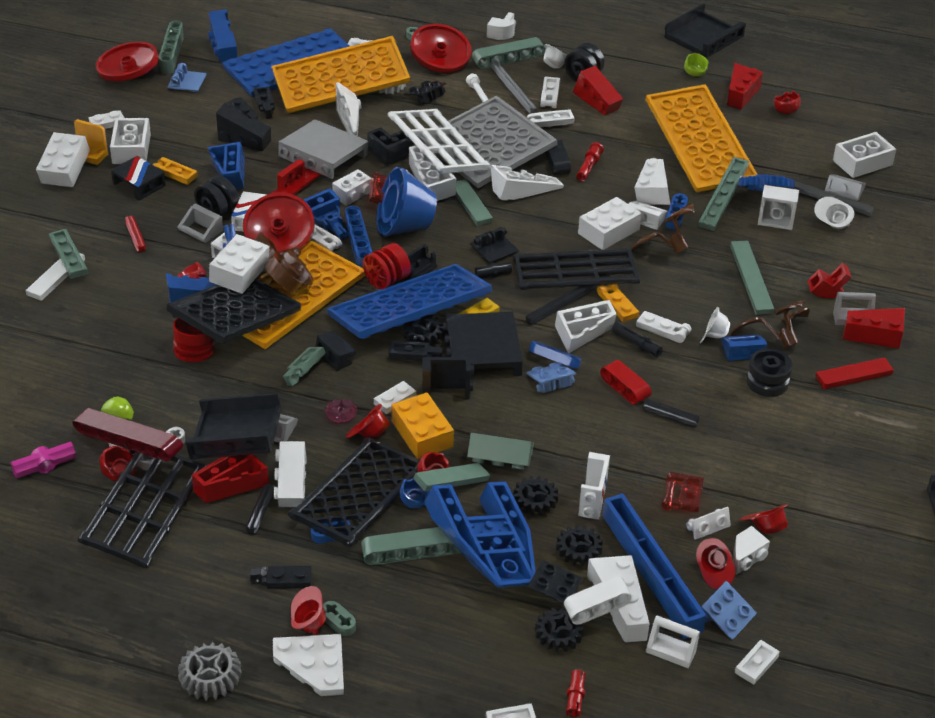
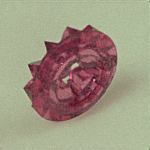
M334 398L333 402H328L327 407H325V414L333 422L344 423L356 416L357 409L355 403H351L350 399L344 400L341 398V400H337Z

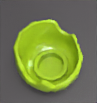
M689 54L686 58L684 69L689 75L700 77L707 71L708 60L700 54Z
M119 396L110 398L101 408V412L123 419L131 420L134 414L128 400Z

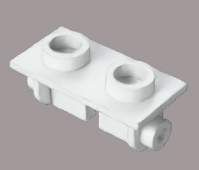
M729 507L716 509L715 512L696 519H689L686 527L689 531H693L695 540L730 527Z

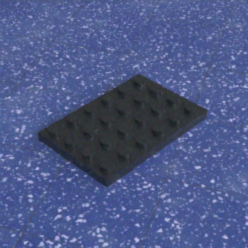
M256 278L243 294L220 285H215L168 303L167 311L190 326L200 330L203 334L223 344L301 311L302 304Z

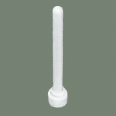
M476 74L468 75L466 78L468 86L475 89L482 102L489 100L479 85L480 79Z

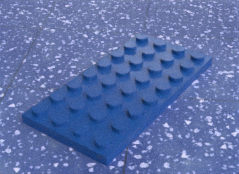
M325 29L324 31L299 37L292 41H286L276 46L257 50L237 58H231L222 62L223 68L251 97H254L253 88L269 87L270 91L278 89L272 66L350 46L332 29Z
M453 264L329 307L327 312L331 318L358 338L365 339L372 334L385 332L394 326H402L408 321L419 320L422 316L433 315L439 310L450 309L456 304L467 303L470 299L483 297L487 293L492 292V286L461 266Z

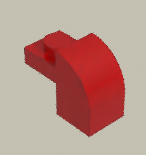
M842 263L830 275L819 269L807 282L811 293L820 298H835L838 292H844L842 286L852 277L848 266Z

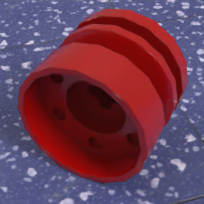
M390 243L366 255L363 259V269L367 279L375 288L380 290L408 277L411 273L409 258L402 247L396 243Z
M180 318L174 320L173 353L175 356L186 362H201L210 358L213 354L214 339L203 334L195 327L190 326Z

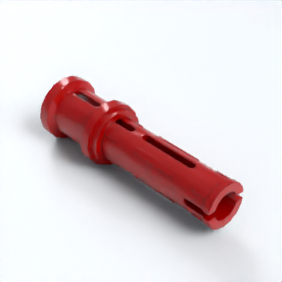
M592 143L589 151L586 152L585 161L576 174V178L579 181L583 182L587 179L593 165L599 161V156L603 154L604 147L600 143Z

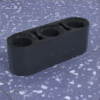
M557 140L555 147L545 151L553 175L570 173L571 164L562 140Z

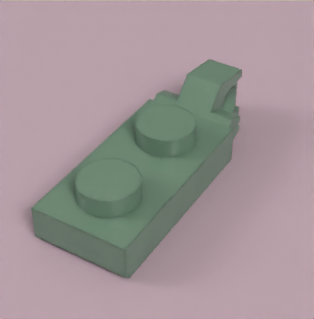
M308 347L287 367L288 371L283 375L287 386H293L299 382V377L308 373L309 369L320 361V358L326 353L324 347Z

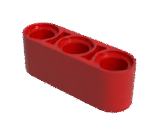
M615 360L600 369L602 379L632 405L651 396L650 386L620 360Z

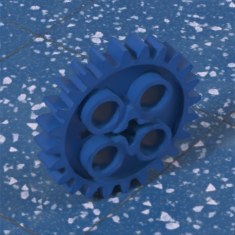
M758 174L739 178L738 187L762 192L764 185L794 189L795 180L785 178V176Z

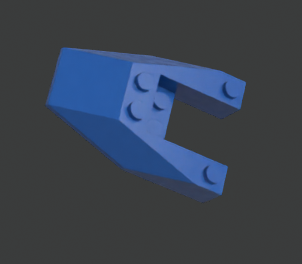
M487 483L479 498L487 516L474 517L466 516L451 484L433 485L424 502L432 520L470 564L498 588L529 585L536 572L531 532L507 483Z

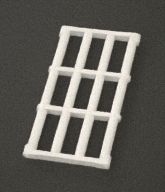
M438 109L391 111L388 113L389 118L402 129L405 135L413 141L421 153L434 164L441 174L489 170L491 168V165L459 134L457 129L442 116ZM429 116H434L444 128H439ZM415 117H420L430 128L425 129ZM400 118H407L416 129L411 130ZM445 134H451L460 144L455 145ZM431 135H437L446 145L441 146ZM417 136H423L431 146L426 147ZM462 151H467L478 163L473 164ZM447 152H453L464 164L458 165ZM433 153H439L449 166H444Z

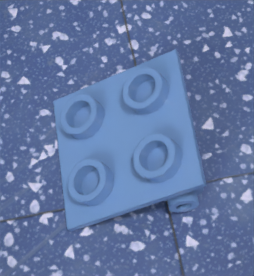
M179 63L167 88L191 92L199 91L207 73L187 71L186 64Z
M554 362L544 368L534 367L532 371H528L526 374L539 382L536 385L537 391L545 393L556 390V387L561 389V387L572 386V383H575L573 375H576V372L559 362Z
M727 581L701 606L706 614L705 622L713 620L731 640L757 614Z

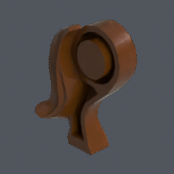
M260 232L254 241L270 246L269 260L265 264V269L272 278L293 295L302 285L312 286L313 277L299 258L300 248L294 247L278 252L275 244Z

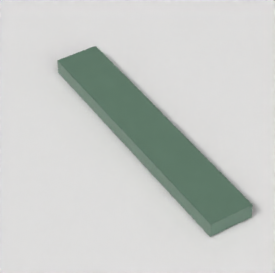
M733 157L700 218L698 227L715 231L739 185V178L744 176L749 166V161Z
M731 241L730 247L755 315L773 314L774 307L749 242Z

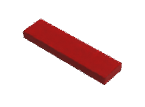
M884 357L818 371L815 377L823 389L893 375L894 369Z

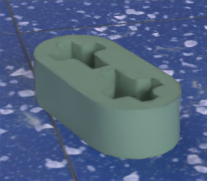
M327 601L323 604L326 613L325 623L335 632L345 637L355 632L356 620L352 614L335 601Z

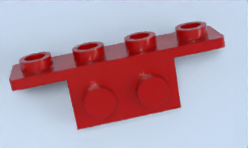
M298 159L277 174L278 188L272 193L281 192L295 195L322 174L305 168L304 161Z

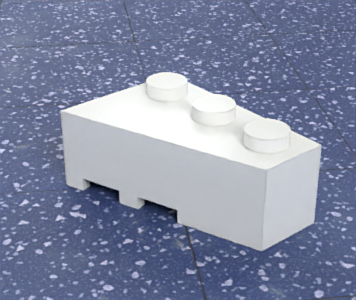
M651 158L646 160L634 187L637 201L648 205H671L663 159Z
M280 441V449H276L275 455L276 462H279V468H275V480H278V487H274V499H278L279 507H297L305 499V464H307L305 441Z

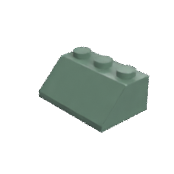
M471 433L467 457H471L472 462L484 463L485 459L491 460L492 465L504 466L505 462L511 463L512 468L524 469V466L530 465L534 442Z

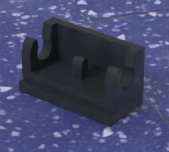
M424 244L408 254L411 273L404 279L410 280L437 268L435 252L433 251L429 255L428 246Z
M335 331L317 335L315 347H324L326 353L321 358L334 370L340 371V369L348 367L353 363L351 360H346L349 357L355 356L356 350Z

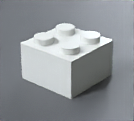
M764 185L757 225L792 230L799 190Z

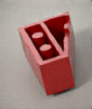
M735 63L727 105L742 110L761 88L763 72Z
M596 66L580 72L572 93L603 115H607L620 108L623 101L622 96Z
M905 308L848 311L844 325L843 340L900 348L904 333Z
M253 454L221 457L192 474L193 490L205 503L251 491L269 484L268 468Z

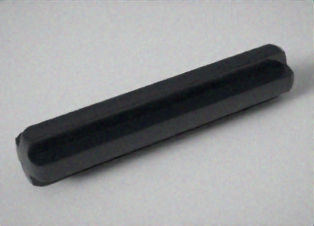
M646 399L643 403V409L693 427H697L700 420L698 415L650 399Z
M265 484L261 490L246 525V532L248 534L254 535L259 529L274 494V486L272 484Z

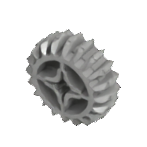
M203 642L202 647L194 646L193 651H187L186 657L181 658V664L178 667V678L183 690H187L189 696L195 694L197 700L204 696L206 701L209 697H213L216 700L218 695L221 694L225 697L226 691L233 692L234 686L238 685L241 675V663L236 652H232L230 646L224 648L222 643L215 646L214 642L210 646H206ZM224 667L227 668V670L225 671V673L222 672V669H223ZM196 669L197 674L194 676L192 673Z

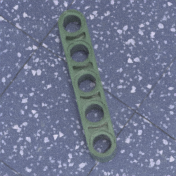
M171 21L166 31L159 54L160 72L163 74H171L175 70L184 39L183 25L180 21Z
M533 37L476 49L471 57L479 68L484 69L489 68L491 61L494 62L495 60L500 65L541 57L545 54L546 49L539 38Z
M439 527L369 536L361 542L364 561L368 565L461 553Z

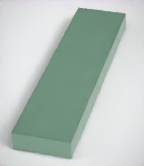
M466 179L456 181V197L475 225L481 226L493 223V217Z
M63 229L49 233V238L70 279L87 275L88 269L67 230Z
M479 463L417 472L413 479L424 491H430L433 485L451 484L452 487L488 481L490 474Z

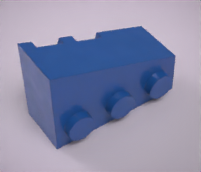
M227 9L209 11L210 31H208L209 41L211 40L214 55L218 57L219 62L237 58V46L233 31L229 28L231 23L228 20Z
M241 142L208 147L212 164L218 175L227 178L236 190L244 188L245 156Z
M166 273L169 303L217 285L209 282V278L206 277L194 279L186 275L174 277Z

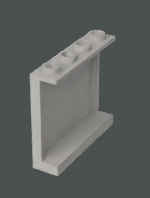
M318 120L311 121L279 141V157L291 162L301 159L304 161L306 168L332 179L334 178V168L354 155L363 158L368 156L367 140Z

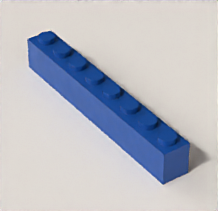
M622 493L604 499L602 517L628 556L632 555L635 567L671 621L703 633L706 614L625 495ZM680 634L683 639L689 638L688 636Z

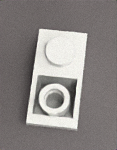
M752 526L736 535L733 555L736 575L743 570H748L754 563L764 560L768 555L770 541Z

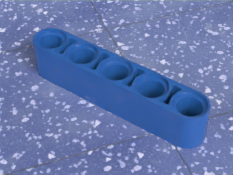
M349 206L345 209V226L355 263L363 268V259L366 255L372 253L360 208Z

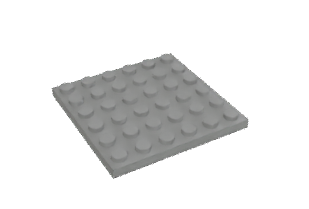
M498 96L448 121L490 165L512 167V170L557 145V139ZM445 134L455 145L460 144L451 134ZM431 135L441 146L446 145L437 135ZM418 136L427 147L431 146L423 136ZM462 151L473 164L478 163L467 151ZM447 152L458 165L464 164L453 152ZM434 153L446 164H448L439 153ZM491 168L489 170L458 172L477 188L492 181Z

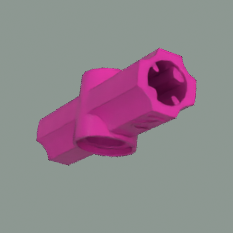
M71 442L50 449L41 446L36 448L30 456L12 461L10 464L16 479L37 471L46 474L54 470L57 464L76 458V452Z

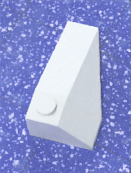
M338 82L336 83V110L346 131L358 137L361 101L357 99L355 93Z
M491 165L493 191L499 199L504 201L561 189L564 186L556 177L538 173L534 176L525 170H521L519 173L511 171L512 167Z

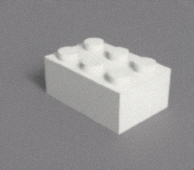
M115 118L110 144L112 164H123L136 156L147 161L151 136L149 118Z
M53 132L36 168L42 184L74 187L90 151L85 136Z
M877 132L836 144L833 161L854 178L892 166L896 148Z
M615 197L580 216L578 234L601 250H604L640 230L641 212Z
M236 234L209 264V282L243 294L265 268V264L269 260L270 246Z

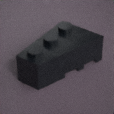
M224 103L216 112L218 140L227 143L241 142L243 147L264 151L271 142V127L253 117L250 119L242 115V111H235L229 108V104Z

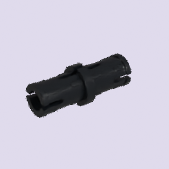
M510 261L475 267V275L479 278L497 277L500 274L512 273Z

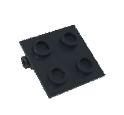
M424 81L420 86L411 87L409 91L403 94L418 95V103L424 105L433 99L443 96L446 92L443 85H446V83Z
M502 227L494 231L491 230L489 233L485 232L482 235H478L470 243L489 263L519 252L505 237L507 231Z
M542 560L528 588L564 604L565 599L577 592L582 577Z

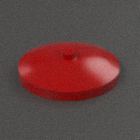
M428 24L418 28L413 33L410 42V50L416 61L425 68L440 73H452L463 69L471 57V45L465 35L457 29L444 24Z
M124 43L103 53L96 62V69L98 75L107 81L131 80L149 72L157 64L159 55L156 47L150 43Z
M272 193L259 198L248 208L243 220V231L246 238L254 240L261 232L275 244L278 252L294 247L302 250L312 239L315 229L314 216L309 205L300 197L289 193Z

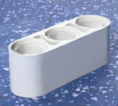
M613 577L565 599L564 606L573 624H582L627 605L631 601L632 595L622 577Z

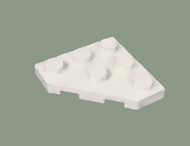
M341 634L273 638V660L277 665L287 668L292 676L303 684L306 682L320 696L344 695Z

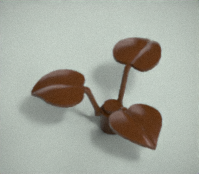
M694 204L681 208L665 220L667 223L673 219L676 233L669 236L671 240H668L660 232H653L637 240L633 244L631 251L633 252L638 245L654 237H661L668 246H673L676 253L689 247L681 234L677 218L683 214L694 213Z
M805 300L797 301L778 309L775 315L783 313L784 318L781 319V322L785 321L787 326L779 330L780 334L763 318L756 317L738 324L730 335L733 336L738 329L746 325L762 322L776 336L777 340L781 339L784 348H788L799 343L792 328L791 320L797 317L808 318L810 309L809 307L802 308L806 302ZM797 307L802 308L794 313L787 315L789 310H792Z

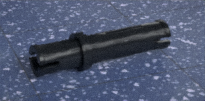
M619 321L615 322L612 327V332L637 345L640 350L647 351L656 358L661 355L663 347L652 342L649 337L638 334Z

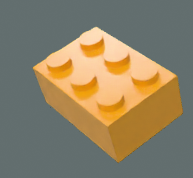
M428 392L391 404L392 423L417 459H420L428 452L438 453L454 447V429Z

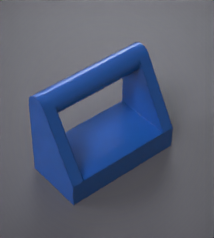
M758 334L721 338V344L727 361L748 360L756 351L767 348L766 340Z

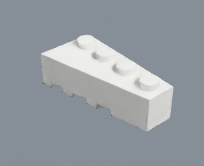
M416 145L409 147V165L414 177L436 194L437 201L456 195L455 176L452 173L441 174Z
M632 555L589 559L587 577L594 585L613 577H622L632 595V599L627 605L610 612L613 622L624 642L647 641L649 620Z

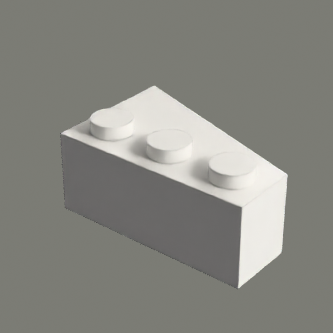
M610 300L557 311L555 328L567 352L571 353L611 330L615 322L616 312Z

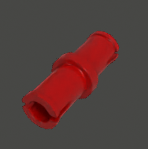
M578 669L571 672V683L567 689L568 704L566 714L570 715L571 711V717L581 715L582 699L585 698L584 682L586 673L583 671L581 676L582 670Z

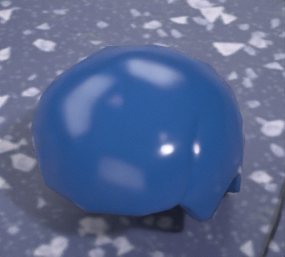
M413 478L410 480L405 479L399 491L400 499L404 505L413 509L424 507V502L430 492L424 491Z

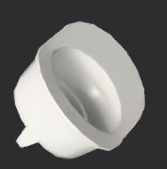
M545 44L544 48L546 51L543 61L552 68L562 67L567 54Z
M834 197L821 198L814 207L816 216L835 229L849 227L850 222L854 218L853 208Z
M719 307L711 315L700 344L705 337L719 339L728 334L730 322L727 316L719 312Z

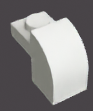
M509 12L504 19L492 17L487 24V38L496 40L512 38L516 25L514 13Z

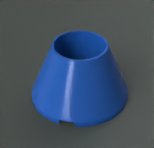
M395 167L388 175L381 192L384 193L382 203H378L377 229L379 234L392 236L428 229L436 212V194L404 168Z

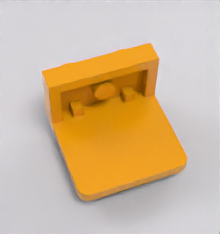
M77 119L74 121L76 135L85 136L90 148L85 162L98 165L108 155L105 129L103 126Z

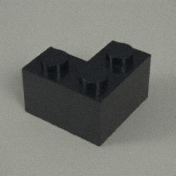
M380 127L367 132L368 150L386 165L409 156V147L414 146L413 141L403 131L390 135Z

